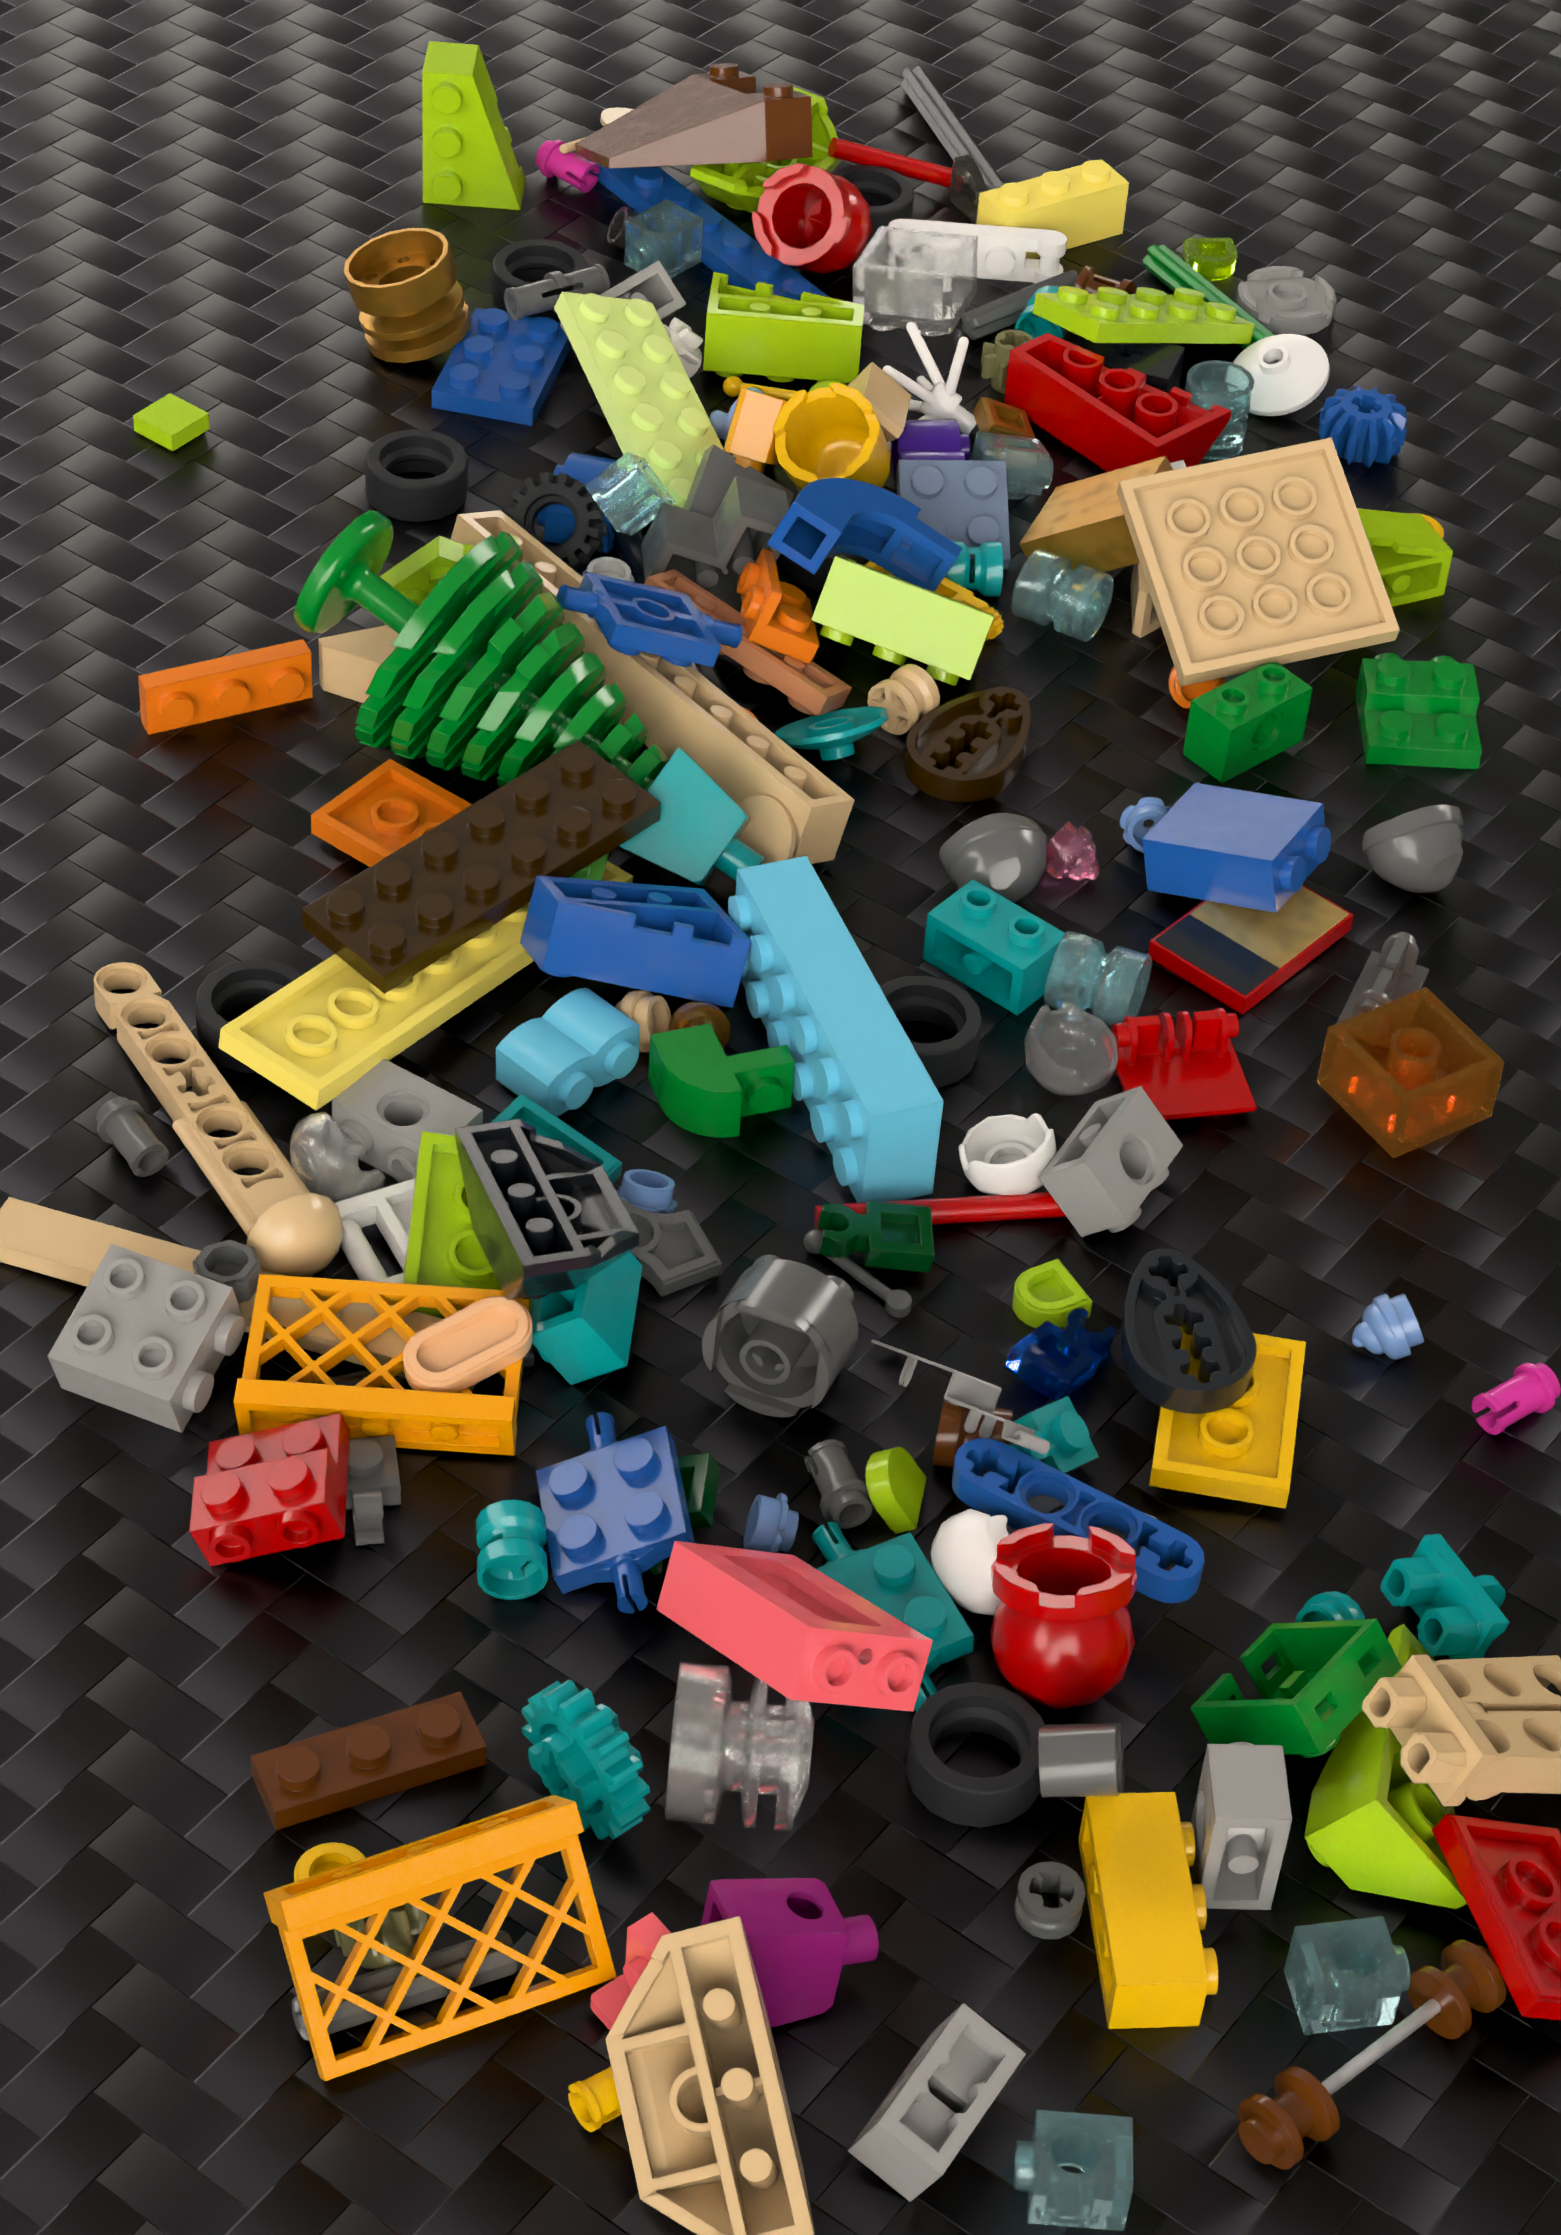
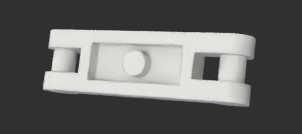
M895 219L888 225L887 240L892 246L885 257V272L898 278L908 277L915 273L1033 282L1036 284L1063 273V266L1059 262L1060 258L1066 253L1067 237L1059 231ZM916 243L926 244V251L911 250V246ZM1026 252H1036L1040 255V259L1025 258Z

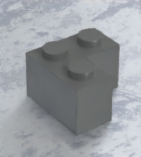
M735 476L714 518L662 502L641 544L645 581L648 576L675 569L738 612H741V596L737 593L736 589L745 565L749 561L755 563L763 548L774 552L775 561L780 555L779 551L767 543L789 510L786 491Z

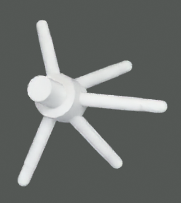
M914 322L907 323L906 329L933 385L922 375L918 376L915 382L889 365L884 366L882 370L900 386L923 400V402L910 400L908 410L925 414L918 420H957L959 430L964 434H969L976 425V420L972 413L959 405L962 396L956 393L969 344L968 338L963 336L959 339L945 384ZM891 441L887 442L889 449L891 447Z

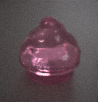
M1068 821L1046 844V864L1048 866L1045 871L1055 880L1071 878L1072 880L1080 881L1086 878L1092 880L1098 878L1100 866L1095 859L1097 847L1092 841V833L1084 826L1079 830Z

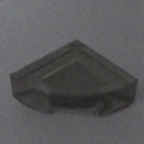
M967 154L954 158L949 200L976 224L979 193L987 191L977 164Z

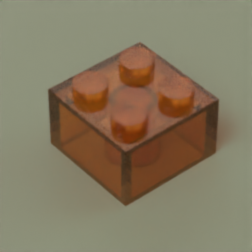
M1425 987L1328 1027L1317 1083L1394 1159L1491 1117L1505 1062Z

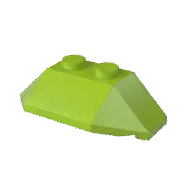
M793 86V90L811 96L813 157L768 162L693 165L690 177L708 197L724 202L733 209L753 213V210L757 212L759 199L765 191L762 185L765 180L780 168L800 163L820 167L830 173L842 160L829 157L828 155L830 141L832 138L838 137L834 125L827 115L828 108L825 99Z

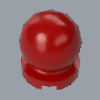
M800 163L780 168L765 180L762 185L765 191L759 199L757 212L753 210L752 222L755 237L766 254L776 258L785 265L800 267L807 272L825 274L847 268L864 253L872 232L870 206L854 184L840 175L829 173L823 168Z
M1043 1523L1018 1529L1001 1539L997 1544V1558L991 1566V1581L993 1593L1001 1601L996 1607L991 1627L992 1646L997 1669L1024 1699L1055 1710L1081 1707L1096 1703L1123 1680L1135 1645L1127 1604H1129L1137 1590V1574L1135 1569V1551L1121 1537L1093 1526H1089L1088 1538L1072 1535L1054 1536V1523Z

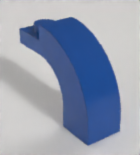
M824 478L806 485L800 491L767 543L814 575L827 556L835 553H847L870 560L896 577L932 591L937 589L963 549L917 519L916 517L921 510L918 506L883 488L847 478Z

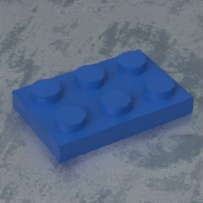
M475 308L471 315L470 330L455 345L432 388V408L533 426L572 345L559 325L560 322H556L551 318L523 317L515 321L507 312L498 308Z

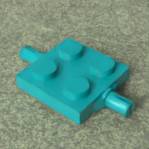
M828 1522V1532L824 1524L819 1526L813 1533L812 1539L819 1547L827 1563L817 1568V1570L933 1640L914 1708L917 1712L928 1697L938 1692L929 1675L941 1664L973 1652L974 1634L911 1532L868 1549L855 1551L852 1550L838 1523Z

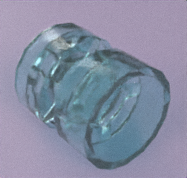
M1220 360L1204 361L1195 364L1188 370L1185 391L1193 394V404L1209 411L1214 404H1217L1232 411L1230 421L1204 456L1205 459H1228L1238 455L1244 447L1248 424L1247 414L1250 411L1254 379L1245 368L1232 362Z
M1041 548L1037 549L1029 556L1017 579L1012 599L1013 614L1041 626H1046L1053 621L1054 629L1057 632L1082 642L1090 641L1099 630L1109 609L1114 586L1113 577L1110 574L1084 564L1073 570L1071 561L1068 558Z
M1068 930L1058 945L1045 986L1044 1005L1076 1015L1079 1012H1083L1086 1008H1090L1094 1021L1113 1026L1114 1023H1123L1125 1016L1137 1017L1150 978L1152 956L1118 945L1109 953H1105L1102 941Z

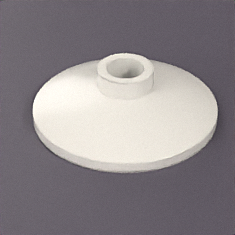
M1297 334L1274 335L1251 344L1237 356L1228 373V388L1234 402L1249 413L1259 416L1285 415L1305 407L1320 395L1329 379L1330 365L1324 349L1314 340Z

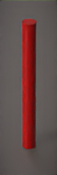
M1049 1192L883 1201L885 1203L931 1207L932 1225L1066 1217ZM866 1203L841 1205L851 1208L856 1214H863ZM815 1205L814 1208L816 1229H818L817 1222L822 1205Z

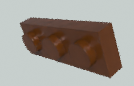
M460 1691L251 1755V1774L276 1831L486 1765L487 1746Z

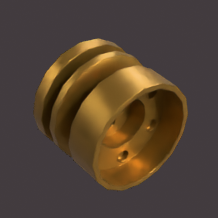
M406 228L390 231L370 239L355 249L345 261L344 276L352 300L360 311L359 321L365 331L367 346L374 357L386 362L395 363L425 360L446 352L459 343L470 330L471 313L464 301L465 294L463 288L456 280L457 268L449 242L442 233L429 228Z

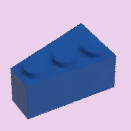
M537 875L520 944L537 963L539 969L552 976L564 978L576 976L733 1008L751 940L713 898L701 888Z

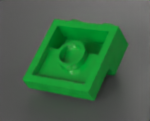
M1382 653L1373 659L1362 658L1355 695L1366 764L1460 769L1479 768L1482 748L1476 713L1480 697L1474 664L1458 663L1454 658L1445 655L1434 657L1430 661L1402 660L1394 653Z

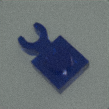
M1084 1308L1075 1309L1069 1313L1063 1330L1047 1320L1012 1346L1004 1368L1028 1383L1037 1392L1046 1395L1053 1401H1057L1070 1395L1095 1375L1099 1361L1106 1358L1109 1354L1116 1329L1109 1326L1100 1333L1089 1332L1083 1328L1089 1312Z

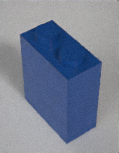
M1194 783L1142 838L1147 890L1277 913L1292 894L1300 890L1306 878L1320 863L1326 860L1329 854L1331 833L1325 827L1324 805L1318 802Z

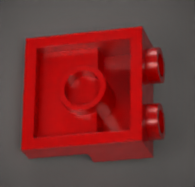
M341 1413L209 1442L207 1474L194 1477L189 1532L210 1567L230 1562H239L244 1559L294 1548L308 1547L313 1544L345 1537L350 1429Z

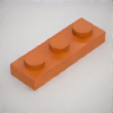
M304 639L139 675L141 722L148 735L313 698L311 651Z

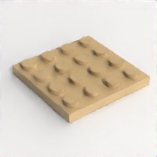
M1332 437L1119 481L1117 495L1181 686L1246 673L1265 663L1277 662L1283 665L1396 640L1400 629Z

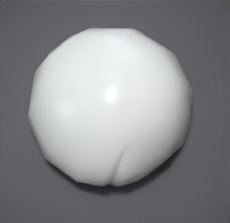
M1037 1113L1032 1114L1027 1119L1013 1114L989 1116L970 1128L962 1144L958 1147L965 1176L976 1189L988 1195L1028 1194L1042 1187L1043 1184L1038 1177L1057 1153L1054 1130L1048 1129L1042 1116Z
M973 1509L953 1515L941 1524L932 1543V1567L949 1596L958 1605L971 1613L995 1615L996 1607L1001 1600L993 1593L991 1566L997 1558V1544L1001 1539L1009 1535L1006 1526L1008 1518L1005 1515L991 1517L988 1514Z

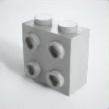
M111 1244L47 1357L62 1389L182 1433L193 1412L199 1413L207 1405L214 1386L213 1376L224 1356L232 1355L238 1348L244 1334L245 1320L233 1287Z

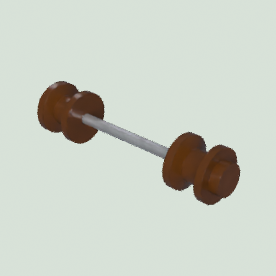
M1466 1940L1453 1941L1441 1953L1442 1970L1424 1965L1409 1975L1407 1979V1993L1415 2011L1332 2075L1320 2082L1307 2070L1298 2066H1289L1275 2078V2098L1271 2099L1266 2095L1254 2093L1243 2100L1238 2108L1240 2121L1238 2132L1246 2150L1263 2164L1270 2163L1280 2169H1290L1303 2157L1304 2147L1302 2138L1304 2136L1315 2141H1326L1339 2130L1340 2117L1331 2097L1337 2090L1423 2024H1426L1431 2030L1444 2038L1457 2039L1471 2027L1472 2014L1470 2008L1479 2012L1490 2013L1502 2005L1506 1998V1987L1490 1950Z

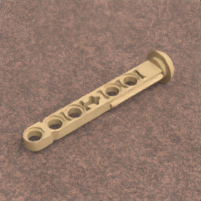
M127 962L111 963L102 967L96 972L93 979L94 1000L97 1012L110 1030L117 1028V1041L173 1120L172 1127L247 1235L246 1245L254 1248L260 1262L261 1271L298 1277H312L321 1272L337 1255L345 1230L338 1206L327 1196L310 1193L248 1104L239 1100L172 1004L162 998V990L149 972L142 966ZM117 989L135 990L132 993L117 994L110 992L112 990ZM153 1023L161 1025L156 1028L149 1029L133 1027L137 1024ZM168 1058L186 1060L178 1064H162L157 1062ZM192 1086V1091L186 1092V1088ZM221 1130L238 1133L235 1136L225 1138L208 1135L211 1132ZM248 1167L264 1170L261 1174L251 1176L234 1173L238 1169Z

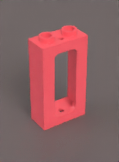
M674 1541L656 1609L788 1699L913 1712L933 1640L794 1555Z

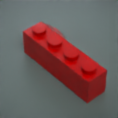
M1049 333L1010 350L1004 403L1025 410L1029 421H1032L1107 472L1163 456L1167 457L1169 463L1184 460L1186 467L1199 465L1231 419L1232 411L1214 404L1210 411L1192 403L1193 394L1177 387H1173L1169 393L1145 384L1146 374L1130 367L1127 370L1107 368L1104 366L1105 357Z

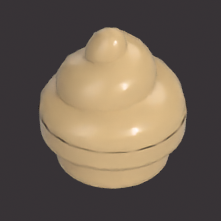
M635 990L628 992L614 1006L640 1025L639 1052H650L651 1034L671 1031V1012L668 1003L660 995L653 996L649 991Z

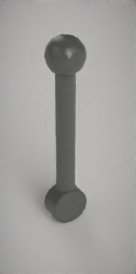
M812 1229L807 1232L803 1242L808 1252L819 1254L823 1230ZM847 1256L842 1258L827 1257L884 1300L885 1310L890 1316L902 1318L910 1313L912 1298L908 1292L901 1289H889Z

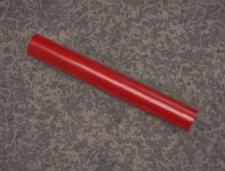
M835 137L832 138L828 147L829 157L860 165L884 167L902 176L955 190H961L966 181V173L964 171Z

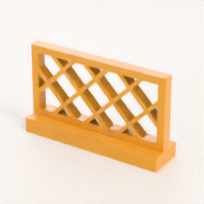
M259 1274L242 1378H237L234 1396L239 1435L341 1413L350 1429V1439L394 1435L396 1448L515 1456L517 1439L516 1419L524 1358L498 1372L505 1379L503 1396L473 1394L468 1388L458 1393L405 1390L394 1378L404 1371L403 1352L382 1366L364 1347V1345L390 1327L407 1343L416 1333L403 1321V1318L419 1307L437 1308L447 1318L458 1312V1310H462L482 1299L492 1296H505L503 1291ZM272 1297L302 1299L312 1311L286 1329H283L270 1315ZM515 1299L530 1312L531 1301L529 1299ZM352 1302L368 1303L379 1316L354 1334L334 1315ZM324 1323L341 1343L313 1361L296 1341ZM268 1331L273 1336V1338L265 1343L266 1334ZM284 1349L303 1368L286 1381L259 1380L261 1365ZM352 1354L371 1373L355 1386L336 1385L325 1374Z
M551 1795L264 1892L271 1922L278 1926L318 2074L322 2080H331L617 1978L578 1834L584 1832L575 1801ZM561 1851L568 1879L554 1906H551L520 1888L535 1859ZM515 1866L507 1882L493 1875ZM479 1878L503 1890L481 1932L448 1915L462 1885ZM442 1892L435 1907L420 1900L421 1898ZM516 1897L548 1914L528 1956L494 1939ZM573 1900L579 1920L566 1914ZM407 1903L430 1915L409 1957L374 1940L389 1910ZM369 1917L361 1933L345 1925ZM443 1922L477 1940L455 1982L421 1965ZM562 1922L584 1934L592 1964L564 1975L541 1964ZM336 1929L357 1941L335 1983L311 1971L302 1939ZM490 1947L523 1964L509 1993L491 2001L468 1990ZM369 1948L404 1965L382 2008L348 1991ZM417 1972L451 1990L436 2020L420 2026H415L395 2015ZM536 1972L550 1978V1980L529 1987ZM315 1984L330 1991L322 2008ZM464 1997L478 2004L457 2012ZM344 1998L375 2014L377 2018L361 2047L334 2056L327 2028ZM390 2023L405 2030L383 2038Z

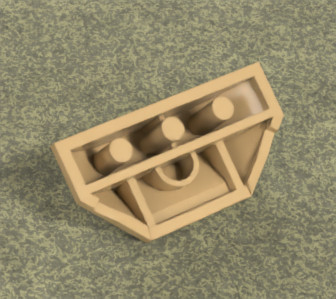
M737 1916L662 1935L651 1955L650 1962L632 1989L605 2039L640 2199L696 2235H815L798 2142L766 2006L741 1917Z

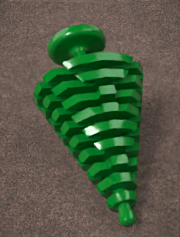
M369 510L357 517L324 552L310 573L298 597L293 614L295 624L309 633H323L337 625L358 604L399 634L391 645L396 648L378 667L365 693L370 696L359 708L356 719L358 726L355 728L356 739L361 740L359 743L374 748H387L391 745V751L396 752V755L412 760L426 756L427 763L448 771L461 766L463 775L486 781L498 773L500 775L496 779L499 787L504 786L577 740L581 741L646 791H648L669 761L662 749L654 743L637 758L647 738L648 730L635 712L624 725L620 723L626 710L625 705L627 701L615 682L611 687L607 684L602 688L605 682L603 678L606 676L604 665L595 653L593 655L590 652L584 654L582 650L585 648V640L575 624L572 625L571 622L562 624L564 620L563 607L551 592L542 593V578L530 562H523V552L510 533L501 531L496 538L492 534L475 545L442 577L420 606L378 576L389 554L394 537L391 521L379 511Z

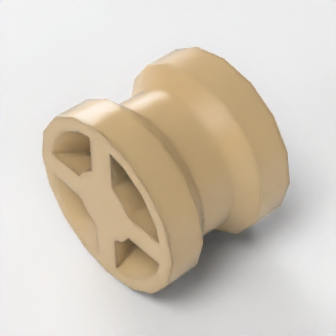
M906 664L895 670L890 679H885L875 684L868 693L867 702L868 706L887 709L889 719L880 726L882 729L891 734L902 735L908 732L918 722V719L921 720L928 713L939 707L940 694L935 681L923 668L913 664Z

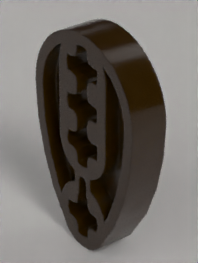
M1000 686L966 694L928 713L910 729L907 735L904 769L909 780L924 793L950 802H977L989 799L1002 792L1017 775L1025 759L1031 724L1028 697L1017 689ZM964 745L970 747V753L964 752ZM949 760L956 761L955 768L949 767Z

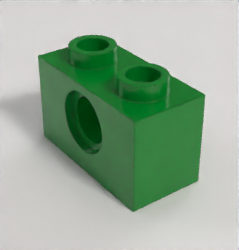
M1277 662L1262 664L1191 700L1183 755L1221 783L1234 778L1303 741L1313 688Z

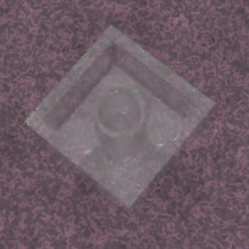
M880 226L853 265V303L864 305L863 324H867L872 329L878 331H890L896 328L906 329L907 323L914 322L920 334L935 337L951 334L977 293L978 236Z

